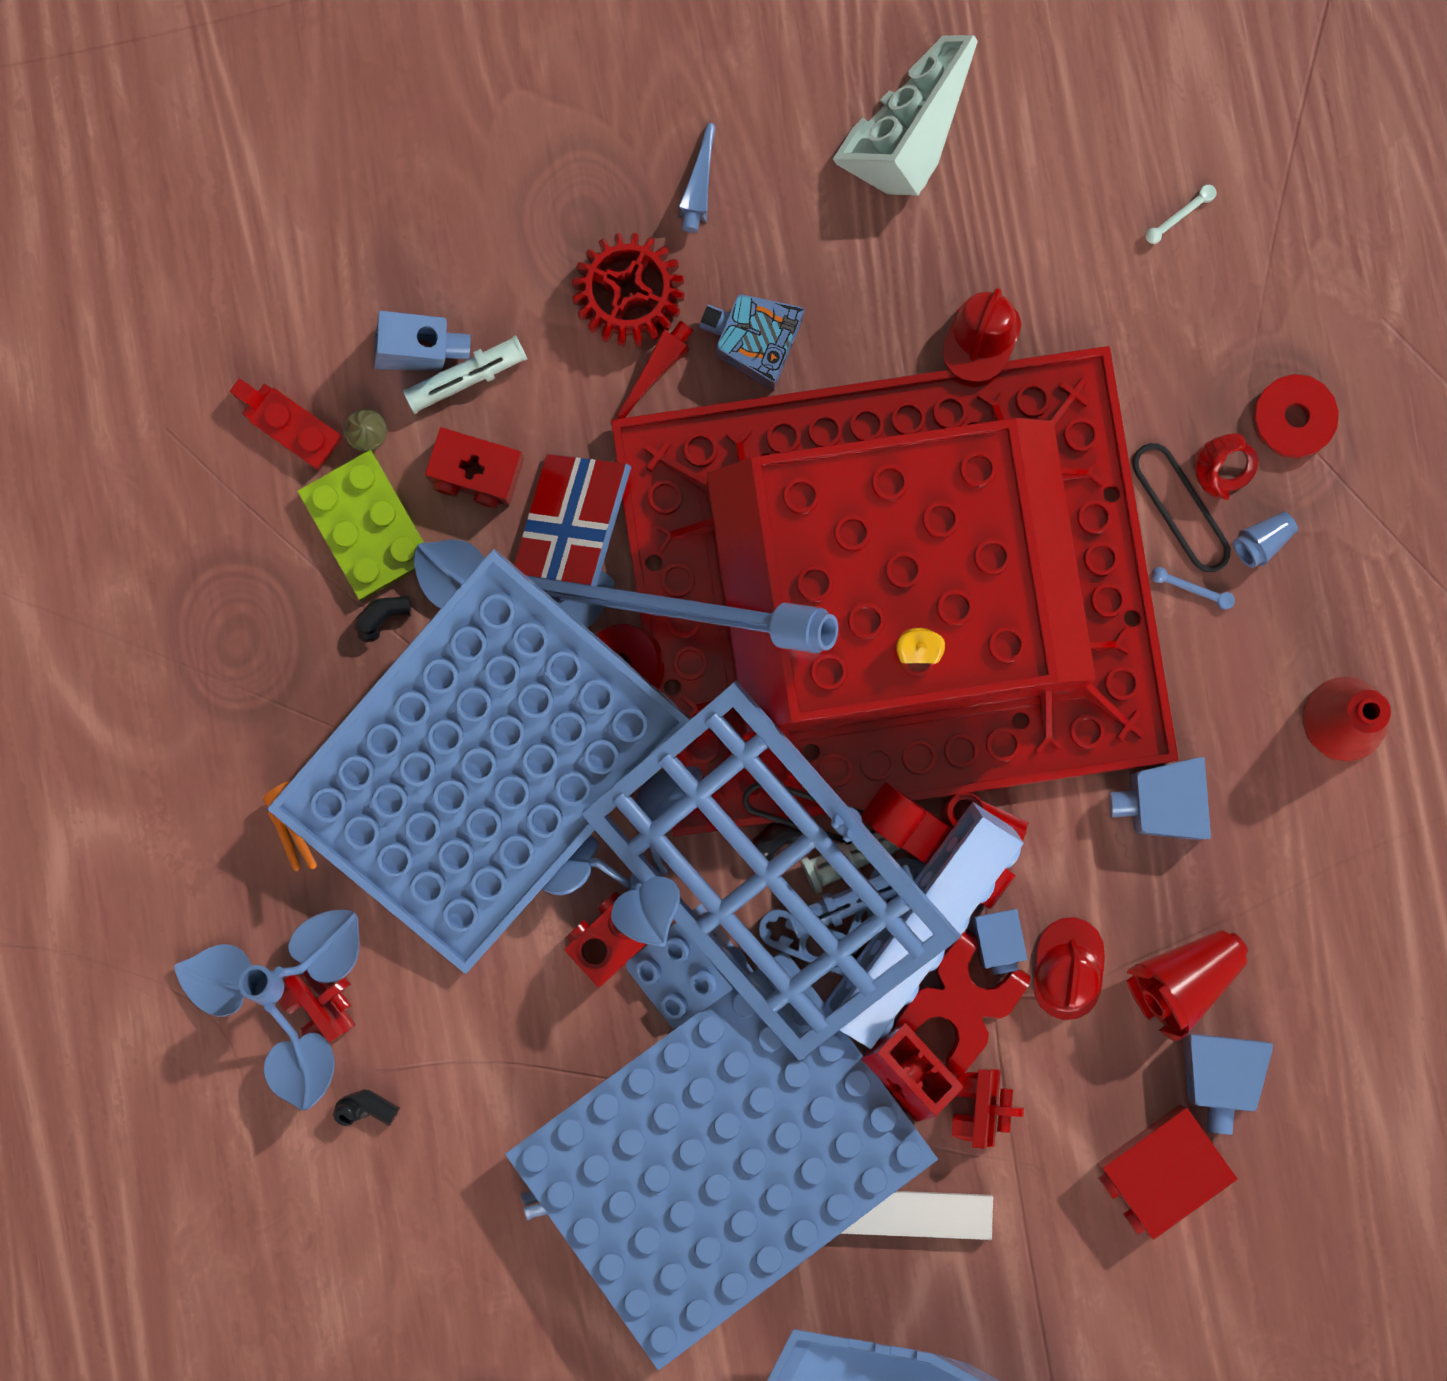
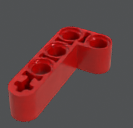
M886 781L861 814V818L872 829L900 849L904 848L925 864L929 862L952 830L950 826ZM1005 868L995 882L993 893L981 904L992 909L1014 880L1016 874Z

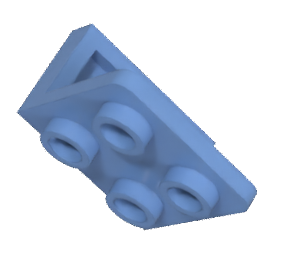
M702 904L692 910L698 918H701L708 912ZM678 923L669 928L665 947L647 945L626 963L628 972L667 1023L674 1029L678 1028L699 1011L703 1012L734 988ZM718 925L711 931L712 934L748 974H751L753 970L747 963L743 952L732 944L722 931L720 925Z

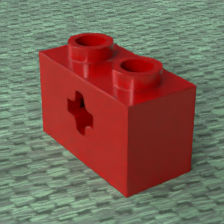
M440 427L425 476L429 482L434 483L433 490L457 497L458 491L474 495L473 502L497 509L499 503L507 506L510 505L524 457L519 450ZM475 462H478L483 475L475 474L471 480L464 468H472Z
M906 1023L893 1027L887 1036L882 1039L879 1038L872 1049L869 1048L860 1058L879 1077L890 1094L916 1122L936 1117L963 1088V1085Z

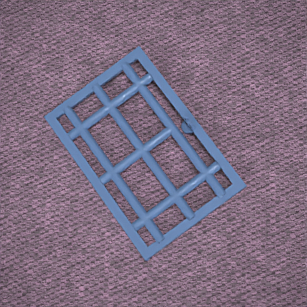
M737 680L590 807L584 808L581 814L642 884L653 877H662L642 854L652 846L708 910L701 918H698L680 897L679 906L673 919L798 1060L805 1059L807 1054L961 937L960 933L863 825L859 812L848 807ZM732 707L756 732V735L747 742L723 716ZM710 728L732 752V755L698 782L676 755ZM769 747L831 817L832 827L839 834L843 835V839L846 842L852 841L898 893L895 898L887 902L761 760L759 755ZM744 767L803 833V835L771 861L766 859L711 796ZM663 768L685 792V795L652 821L630 795ZM616 807L639 831V834L631 840L607 815ZM697 807L755 872L754 875L723 900L665 836L670 829ZM814 848L822 854L874 913L840 941L781 876ZM767 886L825 951L792 978L734 914ZM910 908L933 933L924 942L918 938L900 917ZM721 924L776 986L777 990L767 996L711 931ZM886 927L908 954L873 980L851 954ZM835 966H838L859 989V992L825 1017L803 991ZM789 1002L812 1027L803 1035L780 1010Z

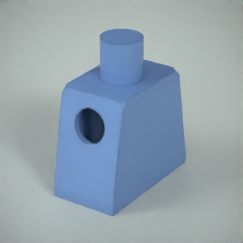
M379 311L375 327L374 369L442 371L445 358L469 359L470 334L446 332L447 319L443 317ZM426 340L432 344V347H424L418 341Z
M1205 757L1131 774L1132 791L1109 792L1108 803L1111 818L1134 816L1136 834L1191 840L1211 839Z
M1189 1033L1183 1038L1188 1101L1194 1105L1209 1107L1207 1132L1233 1135L1235 1110L1256 1111L1273 1050V1043Z

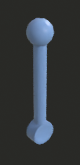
M1156 567L1151 572L1154 582H1167L1216 601L1221 609H1229L1235 604V598L1231 593L1218 594L1169 575L1163 567Z

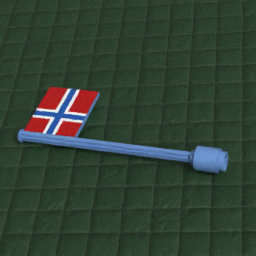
M546 454L514 566L551 598L767 632L770 634L774 645L780 648L820 653L834 646L838 636V621L834 615L829 614L824 608L782 603L773 613L598 587L597 584L631 466L619 462Z

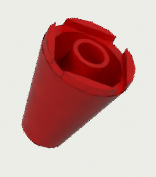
M1337 677L1322 683L1314 690L1304 705L1302 723L1309 742L1325 754V756L1332 760L1353 761L1368 756L1382 743L1388 729L1391 707L1386 697L1367 682L1353 677Z
M1220 930L1135 964L1127 970V974L1133 975L1126 980L1133 999L1146 1018L1151 1020L1156 1016L1164 1025L1159 1031L1169 1039L1179 1041L1189 1034L1247 965L1246 954H1248V949L1244 941L1237 934H1229L1224 930Z

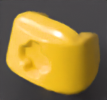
M912 628L904 631L899 636L896 650L902 663L936 664L944 654L945 642L941 635L929 629Z

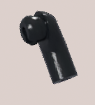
M410 596L372 600L356 617L354 627L358 631V638L363 642H374L380 637V627L387 619L411 617Z
M771 823L753 838L752 843L768 861H771L774 858V854L784 844H792L803 833L799 829L788 825Z

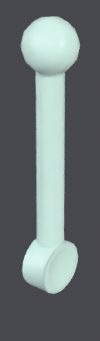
M1212 185L1203 186L1199 191V196L1159 227L1148 229L1145 234L1146 240L1151 244L1158 243L1163 233L1200 204L1212 202L1217 194L1215 187Z

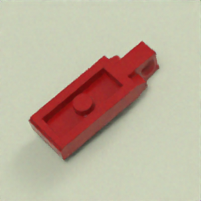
M239 378L229 391L234 397L247 405L242 414L249 419L253 426L317 471H320L343 439L341 434L274 387L270 388L265 383L257 391Z

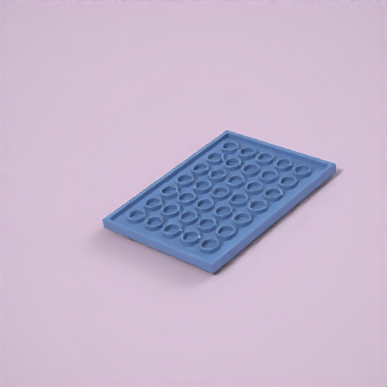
M493 548L276 797L267 810L466 974L594 831V828L581 815L583 809L590 807L692 718Z
M781 951L773 957L791 978L800 972V969L789 954ZM760 968L750 974V977L767 996L777 990L776 986ZM809 986L803 992L826 1017L823 1010L824 1002L814 988ZM735 988L703 1012L699 1011L505 1154L658 1371L938 1160L879 1077L860 1059L863 1055L847 1034L839 1030L807 1054L805 1059L798 1060ZM790 1002L780 1009L802 1035L812 1028Z

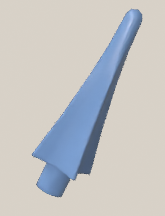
M713 123L706 125L697 161L678 206L681 209L678 217H684L681 229L688 233L698 232L700 220L707 222L709 171L715 134V125Z

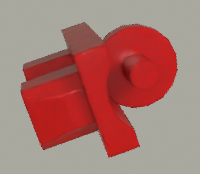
M306 970L302 974L291 975L283 980L286 986L284 987L282 997L277 1002L290 1015L303 1007L312 1019L301 1028L303 1036L309 1033H318L330 1043L356 1025L345 1011L351 1006L342 993L351 985L346 977L336 984L335 982L321 983L314 980L309 975L308 970Z
M978 1069V1072L963 1073L956 1076V1079L963 1085L962 1090L956 1097L974 1098L976 1102L974 1115L961 1113L954 1115L952 1137L972 1142V1148L986 1149V1147H995L997 1115V1131L1010 1133L1011 1116L1024 1117V1107L1012 1106L1013 1089L1001 1088L1000 1103L998 1104L1001 1069Z

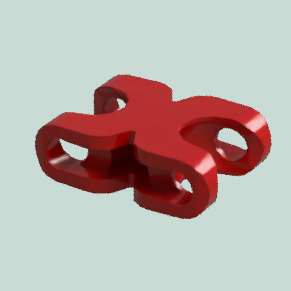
M966 929L961 934V937L944 951V957L935 969V974L942 985L941 988L937 989L926 986L920 988L914 1000L903 1007L894 1021V1027L906 1023L915 1033L929 1018L941 1016L948 1019L954 1027L956 1039L946 1057L945 1064L954 1076L965 1073L988 1043L989 1032L982 1021L983 1017L1001 1019L1008 1016L1030 984V975L1023 970L1008 972L1005 978L993 988L983 989L976 986L969 977L968 964L978 947V939L969 929Z

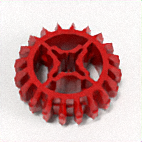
M617 233L614 235L615 246L610 247L605 239L599 240V247L602 253L598 254L592 249H588L585 252L591 265L584 262L577 263L576 269L584 277L572 279V287L581 291L574 294L572 300L574 305H585L577 314L580 320L592 318L587 326L590 333L597 332L603 326L602 341L608 342L613 333L618 334V346L624 347L626 336L633 335L635 345L641 346V333L647 332L649 338L655 341L658 339L656 325L667 331L671 328V323L665 315L679 317L680 308L671 302L684 301L685 293L675 289L684 284V276L672 274L679 268V263L676 259L664 262L669 254V249L666 246L659 248L655 253L653 252L655 247L654 238L649 237L644 245L640 246L638 233H632L630 244H623L622 235ZM632 260L630 266L624 271L615 272L609 269L606 272L604 271L608 266L616 262ZM647 265L658 274L662 281L663 293L661 297L654 295L653 289L648 288L643 283L644 271ZM635 278L637 294L633 296L630 292V297H624L622 300L620 286L624 284L626 287V283H633ZM596 282L603 285L604 290L614 296L611 304L612 310L609 315L595 301L594 287ZM640 307L649 310L650 307L653 308L649 314L641 318L621 320L633 308Z

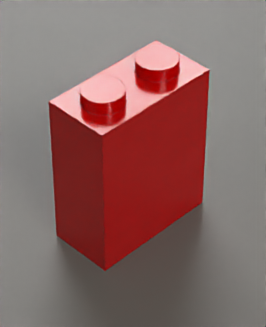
M1180 1104L1097 1163L1103 1172L1098 1177V1180L1112 1199L1119 1196L1129 1209L1123 1213L1129 1225L1137 1235L1145 1232L1153 1240L1238 1180L1189 1109Z

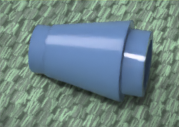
M1283 511L1278 515L1239 531L1238 538L1233 541L1234 550L1246 566L1254 568L1257 565L1264 566L1298 532V526L1293 517Z

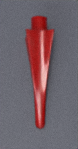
M679 321L671 333L663 329L639 379L617 412L616 416L618 419L626 418L648 390L690 350L684 343L694 330L684 322Z

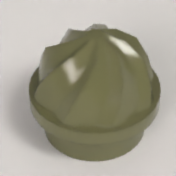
M361 409L349 416L345 423L344 433L347 441L353 448L366 452L375 450L382 445L387 435V426L382 416L370 409Z

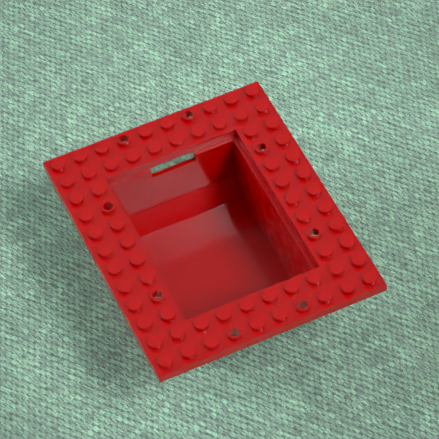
M1110 346L1010 360L1000 374L991 380L978 383L964 381L953 375L950 370L611 420L617 462L626 463L631 466L622 498L637 593L724 606L725 603L727 607L773 613L782 603H792L824 608L829 614L834 615L838 621V636L834 646L820 653H810L777 647L767 632L640 612L642 629L648 631L657 640L662 651L659 653L661 655V663H664V675L658 690L691 718L737 680L802 755L805 746L814 745L819 751L818 758L813 761H807L846 805L858 809H866L885 781L913 801H920L966 792L973 793L1179 761ZM1110 488L1116 491L1118 495L1116 502L1105 500L1103 495L1105 489ZM650 557H658L662 561V566L657 571H650L646 567V561ZM1126 612H1133L1137 615L1138 623L1136 626L1131 627L1125 623L1124 615ZM912 628L929 629L941 635L944 639V654L936 664L902 663L896 650L899 636L904 631ZM669 681H677L681 686L680 692L675 696L666 694L664 690L666 683ZM734 707L723 715L746 742L756 735V732ZM1020 713L1026 717L1027 725L1024 729H1018L1013 725L1012 718L1015 714ZM708 728L677 754L676 757L685 767L695 766L700 768L703 773L702 779H704L730 757L732 752ZM769 747L759 755L761 760L784 785L808 792ZM745 767L711 796L739 828L775 823V821L753 815L744 808L742 802L744 791L751 784L757 782ZM762 787L755 789L750 794L748 800L753 808L790 819ZM793 795L812 817L827 815L817 802ZM698 807L672 828L673 838L718 831Z

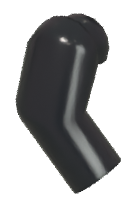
M363 1089L343 1096L336 1103L333 1117L339 1125L350 1126L353 1122L371 1115L390 1126L400 1107L371 1090Z

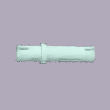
M515 335L513 338L484 352L481 349L474 351V357L408 389H404L403 393L413 413L416 414L418 411L484 379L490 382L495 379L494 374L523 360H528L517 336Z

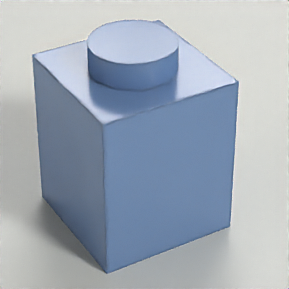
M1010 909L971 917L974 934L978 939L977 950L981 968L992 967L993 975L1019 970L1017 962L1028 960L1018 910Z

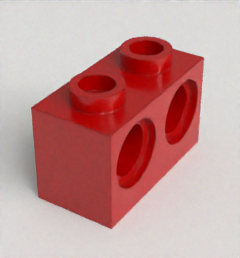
M616 891L597 908L602 915L590 926L585 920L582 921L565 937L571 944L564 951L598 988L606 983L635 954L647 945L620 933L613 924L611 918L612 908L620 896ZM592 938L602 940L607 947L606 958L601 963H591L584 957V945Z

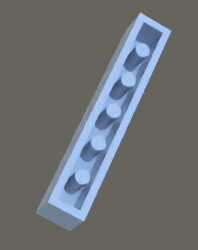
M972 802L914 882L961 935L969 924L970 915L979 903L985 902L993 893L995 882L1004 869L1010 868L1017 861L1024 843L1013 827ZM911 908L900 916L922 942L933 935ZM885 927L871 939L856 961L874 980L906 956L908 952ZM944 951L841 1028L840 1031L872 1049L879 1038H884L890 1032L894 1024V1018L901 1008L914 1000L919 990V984L927 973L939 966L944 957ZM846 975L824 1003L823 1010L826 1016L859 992V989Z

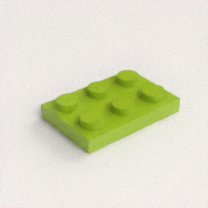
M371 450L297 491L361 602L415 572V549L418 544L424 543Z

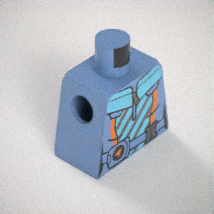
M742 294L737 296L731 313L708 304L699 328L721 336L716 348V356L774 391L804 319L805 309L799 306Z

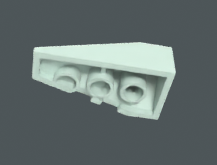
M942 36L909 70L910 79L895 93L888 91L880 99L883 107L869 121L862 118L852 128L833 158L836 165L886 194L918 196L939 163L978 42L975 36Z

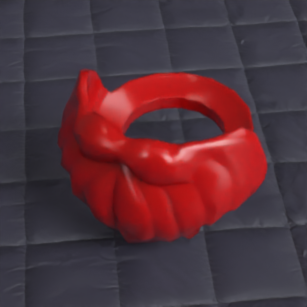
M1238 433L1213 438L1211 441L1206 442L1203 447H1200L1194 457V469L1198 483L1212 497L1222 500H1229V491L1238 490L1246 486L1254 478L1258 470L1259 459L1257 452L1249 444H1246L1242 434ZM1236 451L1244 452L1247 462L1239 476L1233 479H1224L1218 476V470L1228 455Z

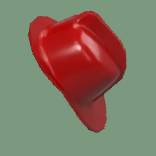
M995 288L993 292H980L968 298L957 310L945 337L942 350L945 364L953 375L964 381L978 383L991 380L1000 374L1008 363L1020 335L1022 323L1019 313L1009 300L1002 296L1001 289Z
M1076 917L1061 918L1051 923L1041 934L1036 955L1034 995L1040 1007L1052 1017L1061 1020L1078 1019L1088 1014L1098 1002L1102 990L1105 950L1104 942L1098 930L1089 922Z

